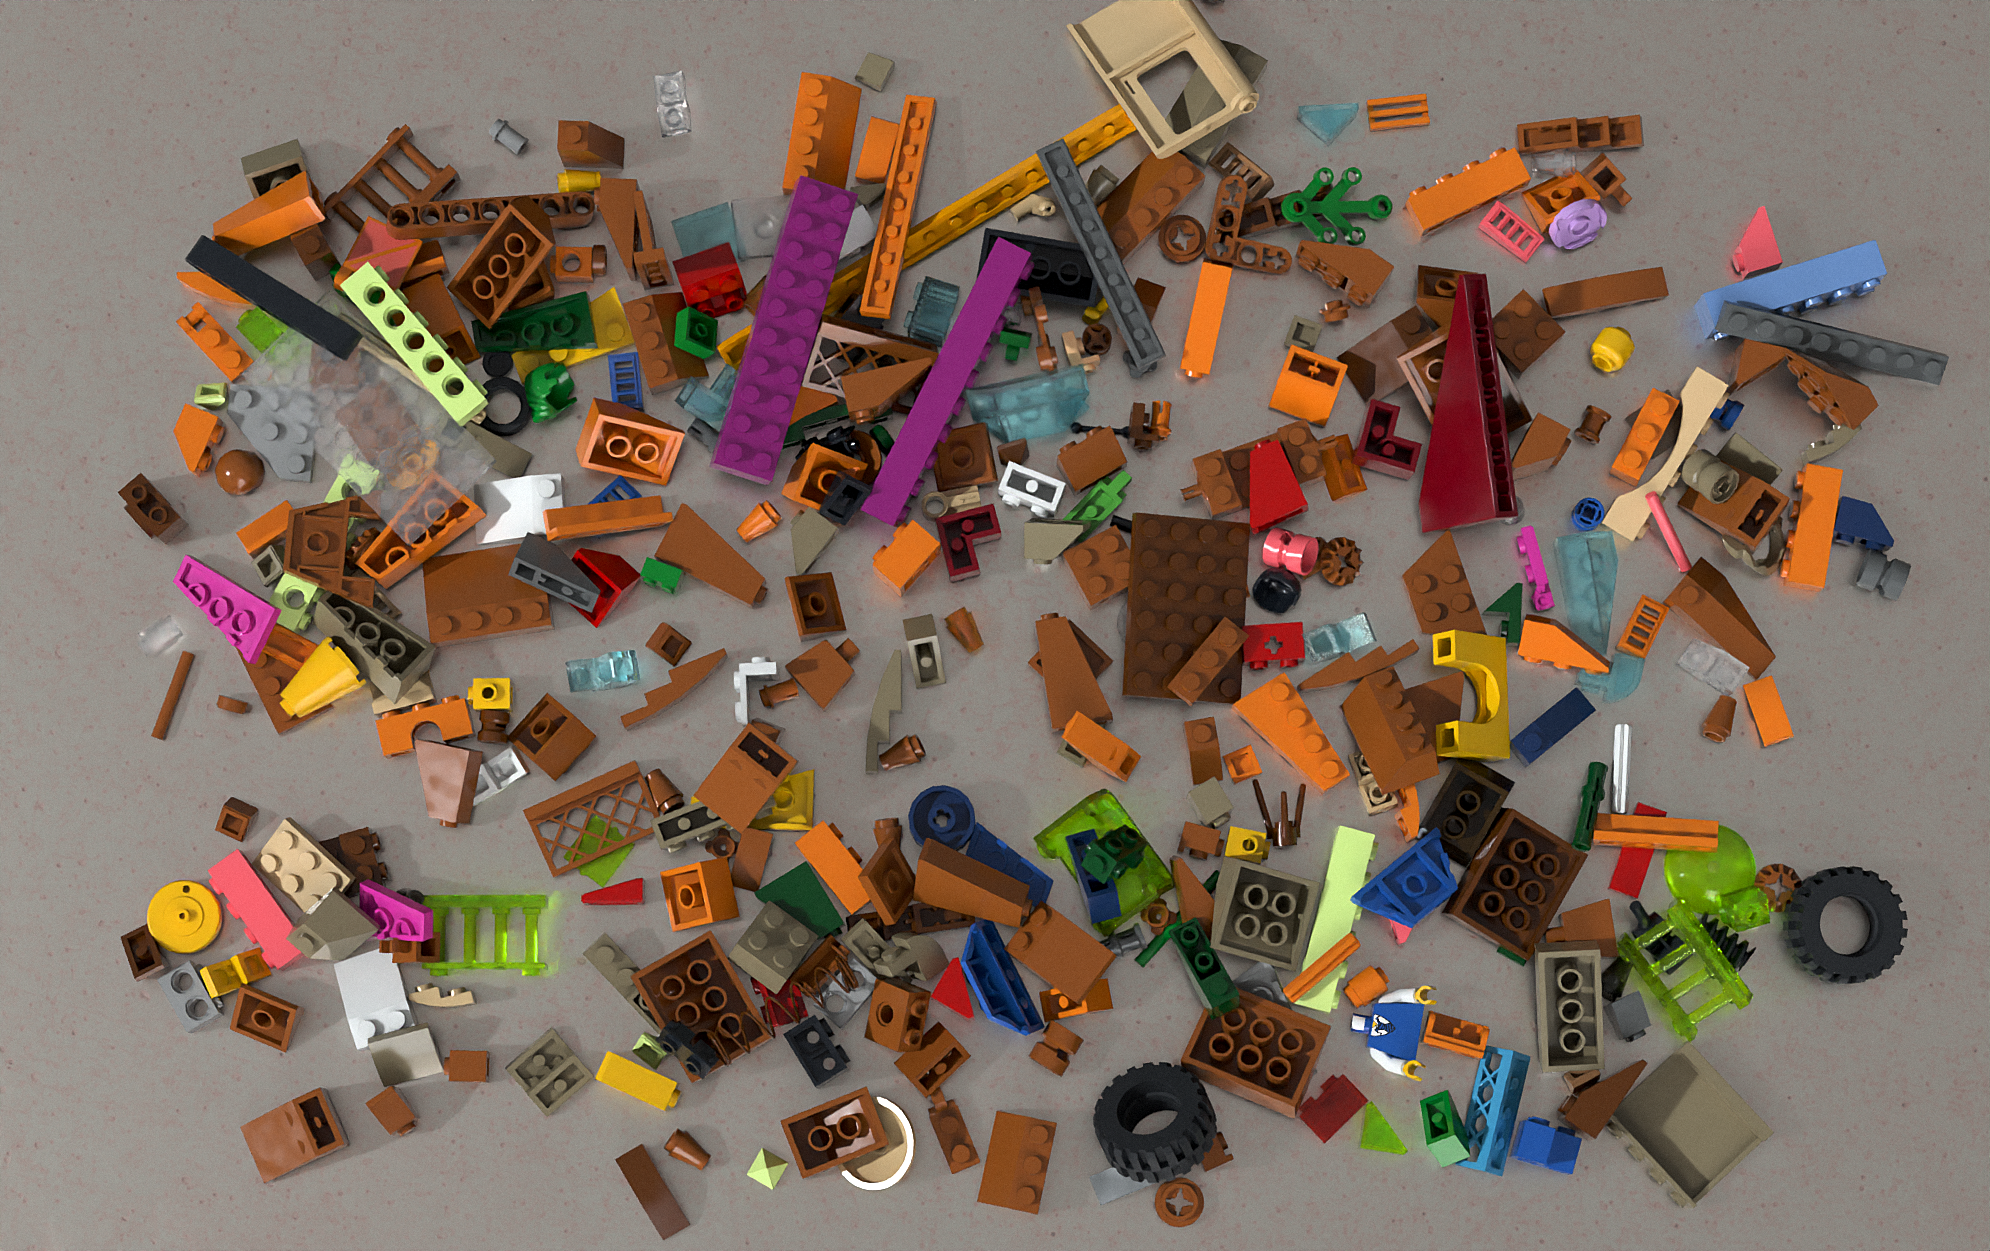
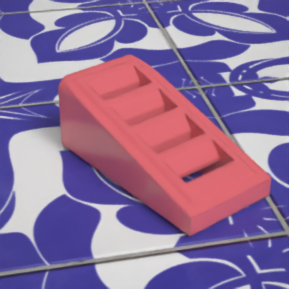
M1497 200L1478 226V228L1525 263H1527L1544 241V238L1499 200ZM1498 215H1501L1503 219L1495 227L1492 222ZM1510 222L1513 226L1504 235L1501 231ZM1519 229L1523 233L1514 243L1510 239ZM1529 236L1533 240L1523 251L1519 247Z

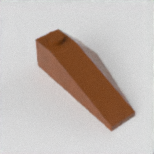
M1703 557L1698 559L1662 602L1755 680L1761 676L1776 658L1726 577Z

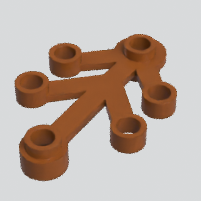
M1038 286L1028 289L1030 297L1020 295V301L1024 316L1033 315L1037 328L1039 346L1036 347V353L1041 371L1051 372L1057 369L1058 358L1055 346L1050 345L1049 336L1045 334L1043 323L1048 322V316Z

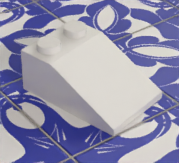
M562 474L530 475L474 484V503L487 515L476 523L477 545L523 542L527 532L547 540L543 511L566 507L565 483Z
M379 949L334 964L348 1023L356 1048L359 1051L369 1049L368 1038L418 1025L399 963H392L393 953H379Z

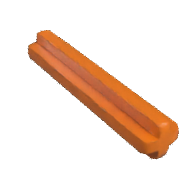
M1351 933L1344 936L1283 988L1285 996L1293 1003L1299 1000L1360 948L1361 944L1358 939Z

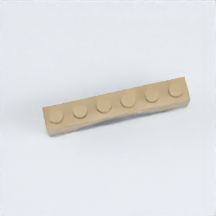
M1698 366L1695 367L1680 392L1682 407L1681 426L1677 442L1669 458L1661 469L1645 484L1615 498L1601 521L1603 525L1630 541H1634L1636 537L1642 539L1650 526V523L1646 522L1651 513L1645 495L1655 491L1663 505L1666 497L1662 496L1667 485L1673 487L1679 479L1681 471L1678 470L1681 462L1683 459L1687 460L1696 451L1698 446L1694 444V441L1699 433L1705 435L1714 420L1710 418L1711 413L1715 407L1721 409L1730 395L1726 392L1728 384Z

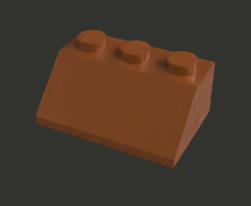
M682 292L652 294L623 303L652 395L709 377L704 359L674 346L677 313L687 308Z
M1538 412L1511 459L1513 480L1517 481L1546 472L1551 464L1556 467L1572 441L1567 438L1571 429Z
M996 1111L977 1202L1038 1215L1057 1123Z

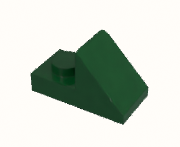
M1516 583L1482 613V615L1506 617V620H1501L1500 637L1506 638V647H1517L1520 644L1523 583Z

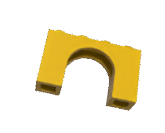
M1459 630L1433 634L1434 665L1462 670L1473 682L1477 694V711L1472 722L1453 721L1436 725L1437 755L1482 762L1509 759L1510 737L1506 638Z

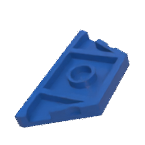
M1437 827L1356 892L1350 901L1409 928L1416 926L1458 889L1455 877L1449 868L1450 861L1448 855L1444 853L1439 839L1441 837L1440 830Z

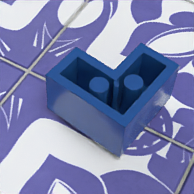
M1534 1116L1532 1118L1528 1117V1120L1520 1121L1509 1157L1563 1174L1572 1175L1582 1138L1575 1137L1576 1131L1558 1126L1556 1131L1555 1128L1549 1127L1550 1121Z

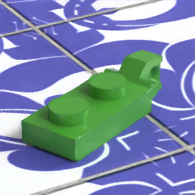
M1124 470L1113 481L1108 476L1103 481L1100 480L1063 518V520L1091 521V527L1077 540L1079 544L1087 540L1120 506L1123 499L1127 496L1123 489L1132 481V477Z

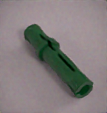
M1591 762L1589 764L1586 784L1582 786L1580 792L1582 802L1571 846L1575 850L1582 852L1591 850L1600 801L1604 800L1605 797L1603 787L1608 766L1601 762Z

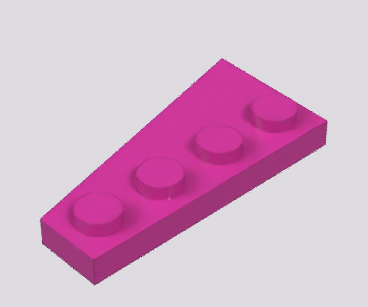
M185 555L173 582L196 607H200L208 616L207 619L226 635L225 638L231 645L237 647L243 653V657L248 663L256 664L282 610L197 558Z

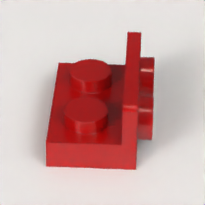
M750 978L755 994H762L764 1003L766 997H773L797 1019L790 996L791 981L789 979L780 991L775 994L755 978ZM793 984V996L800 1020L809 1017L801 991ZM768 999V1011L774 1029L795 1022L777 1003ZM764 1005V1006H761L760 1009H761V1012H762V1015H763L765 1024H768L769 1021H768V1018H767V1015H766V1010H765V1005Z

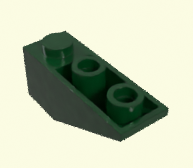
M1195 917L1169 930V934L1192 984L1211 1019L1214 1020L1238 1008L1240 994L1213 948H1210L1211 943L1197 918Z

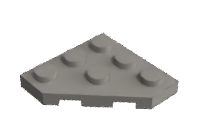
M231 384L227 414L273 471L283 481L312 483L322 394L320 392Z

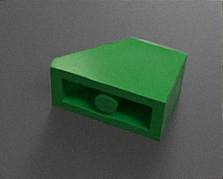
M1445 1090L1420 1100L1426 1144L1440 1165L1445 1167L1470 1157L1467 1133L1450 1092Z

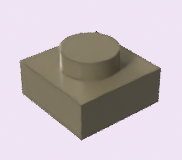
M1294 315L1284 345L1290 347L1292 344L1313 352L1323 325Z

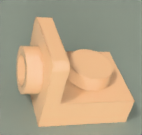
M1073 330L1062 333L1061 340L1070 372H1078L1079 375H1085L1096 371L1095 367L1100 365L1099 354L1081 359V356L1085 355L1081 337L1075 338Z

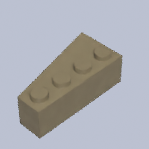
M329 591L318 600L312 623L326 637H330L333 640L332 643L336 647L338 646L351 662L394 704L429 670L436 646L375 607H365Z

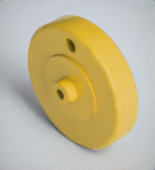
M190 880L171 882L162 887L153 896L147 911L148 929L154 940L168 951L177 954L199 952L208 947L220 931L222 925L220 902L209 888L198 882Z

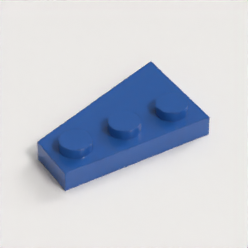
M977 822L966 856L1029 885L1028 899L1033 900V907H1036L1040 901L1046 903L1054 880Z

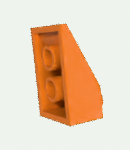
M593 398L575 450L581 467L666 486L685 432L624 404Z

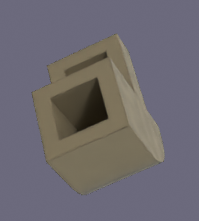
M901 932L891 936L896 947L885 950L881 954V958L873 963L878 974L894 977L907 968L911 978L922 981L930 980L950 964L937 941L931 937L910 932Z

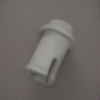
M496 120L489 130V134L492 135L494 141L498 139L517 155L521 153L529 141L528 138H525L511 128L507 120Z

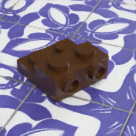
M366 827L318 842L356 877L344 893L346 897L358 896L360 894V883L368 879L386 887L384 880L389 879L385 862H380L377 851L381 850V843L377 832L372 833V830Z

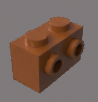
M938 1021L923 1035L920 1051L905 1052L894 1064L927 1098L971 1055Z

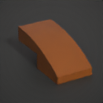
M750 827L744 830L741 834L731 872L733 886L753 892L759 890L774 834Z

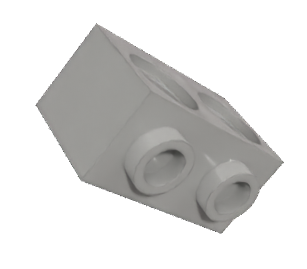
M854 958L847 963L853 972H860L863 975V984L856 988V990L850 988V994H848L834 980L829 986L824 983L820 989L825 1002V1009L821 1008L816 1002L813 1004L814 1007L840 1029H843L873 994L877 978ZM838 968L834 975L837 976L836 979L846 988L842 973ZM817 991V994L813 996L822 1004L819 993ZM833 995H839L844 1000V1006L838 1012H831L827 1009V1000Z
M190 960L159 977L157 980L186 1032L194 1033L223 1016L224 1013L221 1007L224 1006V1003L220 996L211 999L200 973L203 966L201 964L196 965L195 962ZM184 974H190L193 984L188 990L183 991L179 987V980ZM204 1000L208 1005L207 1013L202 1017H197L194 1013V1006L198 1001Z

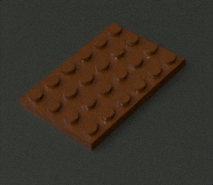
M1138 512L1132 513L1122 696L1182 700L1167 688L1168 685L1224 617L1228 618L1240 629L1241 626H1245L1250 523ZM1242 646L1195 702L1233 705L1241 699Z

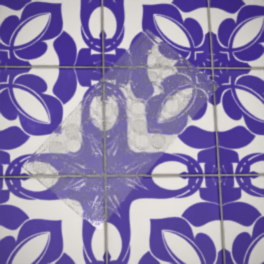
M328 290L315 304L346 322L364 336L347 361L338 358L297 331L289 328L241 375L410 546L497 461L463 426H459L440 402Z

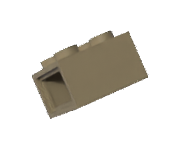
M769 900L736 943L727 959L777 994L819 936Z

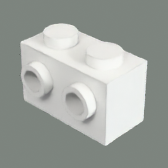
M1009 461L998 488V495L1003 497V502L1011 506L1019 507V504H1023L1031 508V513L1047 518L1048 515L1055 516L1064 494L1066 483Z

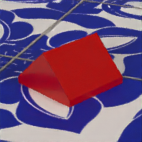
M959 957L951 960L930 997L932 1001L969 1022L975 1020Z

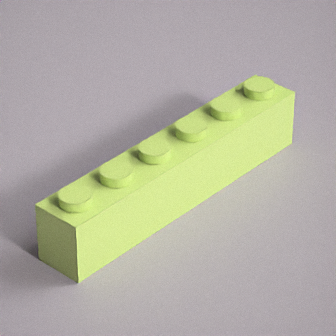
M1341 825L1337 828L1300 974L1348 933L1356 936V932L1351 931L1353 920L1360 919L1363 907L1352 903L1350 899L1370 881L1371 873L1366 872L1369 860L1374 861L1379 843L1374 842L1375 834ZM1343 961L1299 1000L1292 1003V1005L1324 1014H1329L1331 1008L1337 1009L1341 991L1336 990L1338 979L1345 978L1348 961Z

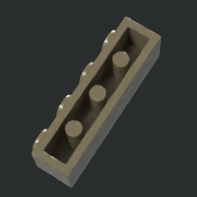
M774 795L771 796L756 815V820L773 814L772 808L777 806ZM700 801L650 820L660 849H669L670 853L686 848V841L697 837L699 842L716 836L714 830L726 826L727 831L734 829Z

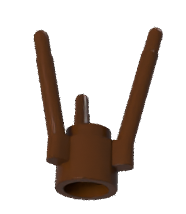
M1254 779L1252 783L1266 826L1267 839H1272L1273 847L1297 845V838L1301 837L1300 825L1306 785L1304 783L1300 785L1294 826L1293 821H1288L1287 793L1285 791L1281 792V821L1274 822L1275 828H1273L1257 779Z

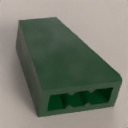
M807 861L754 892L760 902L766 905L770 900L819 936L817 938L818 941L826 939L829 934L837 938L843 933L841 928L846 926Z

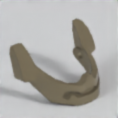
M1779 517L1769 532L1770 550L1764 559L1755 561L1749 547L1746 544H1740L1731 536L1723 535L1722 542L1735 559L1742 558L1753 570L1764 576H1769L1780 567L1786 551L1781 529L1783 518Z

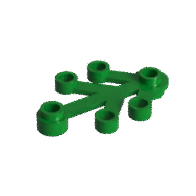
M1326 167L1314 173L1313 180L1301 193H1291L1282 201V214L1288 221L1292 223L1302 222L1317 237L1318 242L1334 244L1337 241L1338 234L1336 230L1332 227L1324 228L1312 214H1322L1345 236L1346 242L1349 245L1357 246L1365 241V231L1361 227H1353L1341 214L1367 213L1370 218L1381 220L1388 217L1392 212L1391 200L1381 194L1370 198L1368 201H1339L1350 187L1360 183L1362 174L1356 167L1344 170L1340 181L1322 201L1311 200L1321 187H1325L1333 182L1334 174L1331 169ZM1321 172L1327 175L1326 182L1320 179ZM1349 172H1352L1355 175L1354 182L1349 180ZM1379 201L1384 203V211H1381L1378 208ZM1295 202L1300 204V212L1294 210L1293 205ZM1353 231H1355V232L1358 233V235H1359V240H1358V241L1353 240V238H1352V232H1353ZM1325 232L1331 235L1330 242L1324 239Z

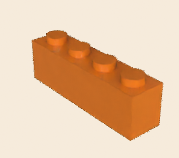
M1505 147L1498 149L1489 155V160L1480 163L1479 160L1473 161L1462 168L1464 172L1455 176L1452 173L1446 174L1436 180L1437 185L1428 189L1425 186H1421L1410 192V197L1407 199L1405 206L1420 236L1422 237L1528 186L1531 177L1516 148L1514 147L1508 151Z
M1807 463L1802 468V471H1797L1794 488L1799 489L1797 501H1792L1789 514L1790 518H1794L1792 530L1788 529L1785 538V547L1789 548L1788 558L1783 559L1780 569V577H1784L1783 586L1820 592L1824 589L1843 474L1842 469Z

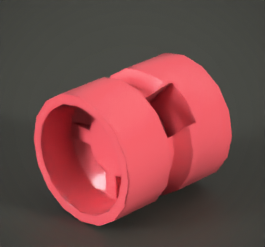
M1276 527L1269 532L1265 540L1263 561L1268 566L1287 568L1290 572L1305 576L1315 566L1319 544L1314 537L1304 534L1295 535L1292 531Z

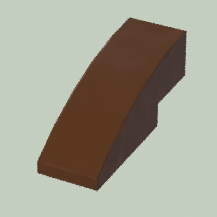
M640 1144L615 1159L663 1240L690 1225L644 1144Z

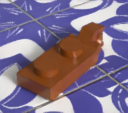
M938 1087L930 1094L934 1107L928 1109L929 1118L952 1174H955L981 1162L958 1105H955L953 1099L946 1101L941 1088Z

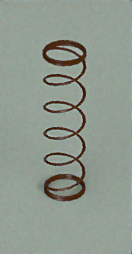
M840 954L835 956V962L842 973L846 988L826 969L816 967L814 971L815 983L822 1004L803 985L798 982H791L790 996L797 1019L778 1000L773 997H766L765 1010L772 1034L754 1016L748 1012H741L740 1025L747 1049L730 1032L722 1027H716L715 1032H708V1038L724 1065L729 1067V1065H732V1061L718 1038V1029L729 1035L746 1053L750 1054L751 1052L743 1025V1014L753 1019L771 1038L775 1039L776 1034L768 1011V999L777 1003L796 1023L800 1024L801 1020L792 991L793 984L802 988L821 1008L825 1009V1002L817 977L818 969L827 973L848 994H850L849 986L854 990L859 988L856 976L843 956Z

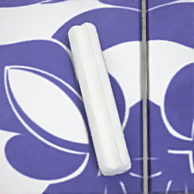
M1618 724L1615 727L1611 812L1614 814H1626L1629 807L1632 726L1628 724Z

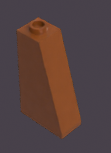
M682 503L654 555L656 561L683 570L684 575L751 609L754 608L756 603L761 605L768 592V588L765 587L766 579L688 505Z
M1058 613L1041 615V620L1035 621L1052 732L1064 731L1066 724L1073 718L1076 711L1082 713L1098 725L1112 723V712L1066 616L1059 617Z
M926 838L918 859L913 901L1020 928L1023 916L1029 917L1033 900L1028 899L1029 885L933 839Z

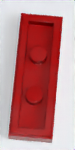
M1640 802L1636 804L1633 813L1636 816L1666 817L1667 814L1665 811ZM1622 847L1608 889L1638 899L1655 849Z

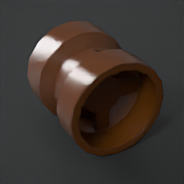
M481 710L479 720L482 723V728L478 731L477 741L487 744H508L506 726L510 723V713Z

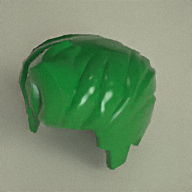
M564 362L543 364L530 371L525 377L524 389L526 399L532 409V419L535 423L554 419L561 411L577 402L576 397L568 400L575 384L566 370Z

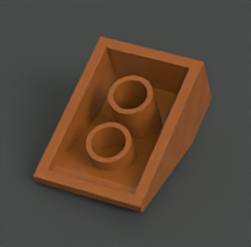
M600 178V187H595L594 205H597V212L602 214L630 280L637 281V269L633 253L638 252L640 228L633 192L640 191L637 179Z
M923 358L842 376V388L850 423L856 421L857 425H864L874 422V417L881 416L927 379L932 369L931 358Z
M1043 901L1038 903L1004 948L1021 965L1079 1005L1117 957L1116 954Z
M867 1086L780 1121L802 1179H807L889 1145Z

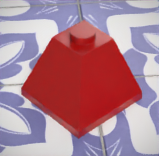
M580 548L571 560L601 592L592 613L571 603L569 604L592 625L598 628L629 595L641 575L620 555Z

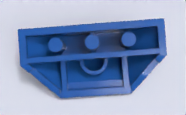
M986 919L978 921L971 925L961 965L968 983L972 986L979 1000L981 1010L986 1014L989 1021L1025 1036L1045 1028L1009 953L1004 950L1005 945L994 922Z

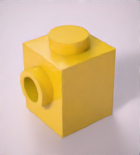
M473 678V686L468 687V704L473 705V709L476 712L481 710L513 712V681L510 678Z
M1230 826L1224 856L1260 865L1262 859H1268L1271 842L1265 841L1267 833Z

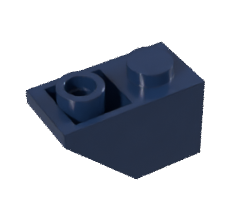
M1846 496L1838 499L1833 531L1836 542L1845 545H1853L1856 542L1865 545V549L1868 551L1873 549L1883 553V550L1888 551L1893 547L1894 539L1873 504Z

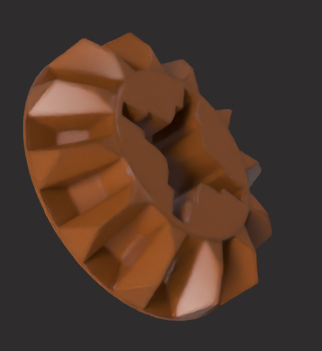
M1188 215L1173 216L1166 220L1160 228L1158 235L1159 247L1165 257H1169L1176 263L1190 262L1200 256L1205 247L1206 233L1204 227L1194 217ZM1178 228H1180L1184 236H1193L1187 240L1186 250H1184L1180 243L1173 242L1178 236Z
M373 527L365 530L361 536H357L356 541L351 544L350 549L346 552L345 564L350 570L360 568L355 563L380 535L381 531Z
M1337 537L1330 540L1324 546L1320 556V567L1324 577L1330 583L1338 586L1351 584L1355 577L1361 575L1359 569L1360 565L1364 563L1360 559L1362 550L1356 547L1355 541L1345 537ZM1337 556H1346L1345 562L1348 567H1340L1342 562Z
M1770 864L1762 868L1756 875L1753 882V893L1757 902L1764 909L1771 912H1784L1786 904H1790L1793 900V897L1790 895L1795 888L1802 886V880L1794 869L1784 864ZM1781 875L1782 886L1790 889V891L1781 892L1779 897H1777V901H1775V890L1766 887V884H1775Z
M1177 1177L1175 1180L1166 1181L1159 1187L1155 1196L1156 1212L1165 1223L1171 1226H1188L1194 1223L1203 1211L1204 1197L1202 1191L1197 1184L1187 1178ZM1181 1188L1183 1199L1193 1202V1205L1183 1206L1181 1211H1179V1216H1176L1175 1205L1166 1202V1199L1176 1198Z

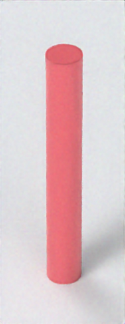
M1655 491L1647 493L1645 499L1681 572L1690 570L1692 565Z

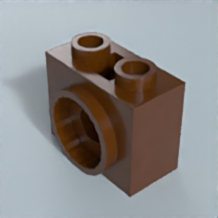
M142 473L138 474L118 492L127 503L124 509L151 539L156 536L163 543L168 544L189 525Z

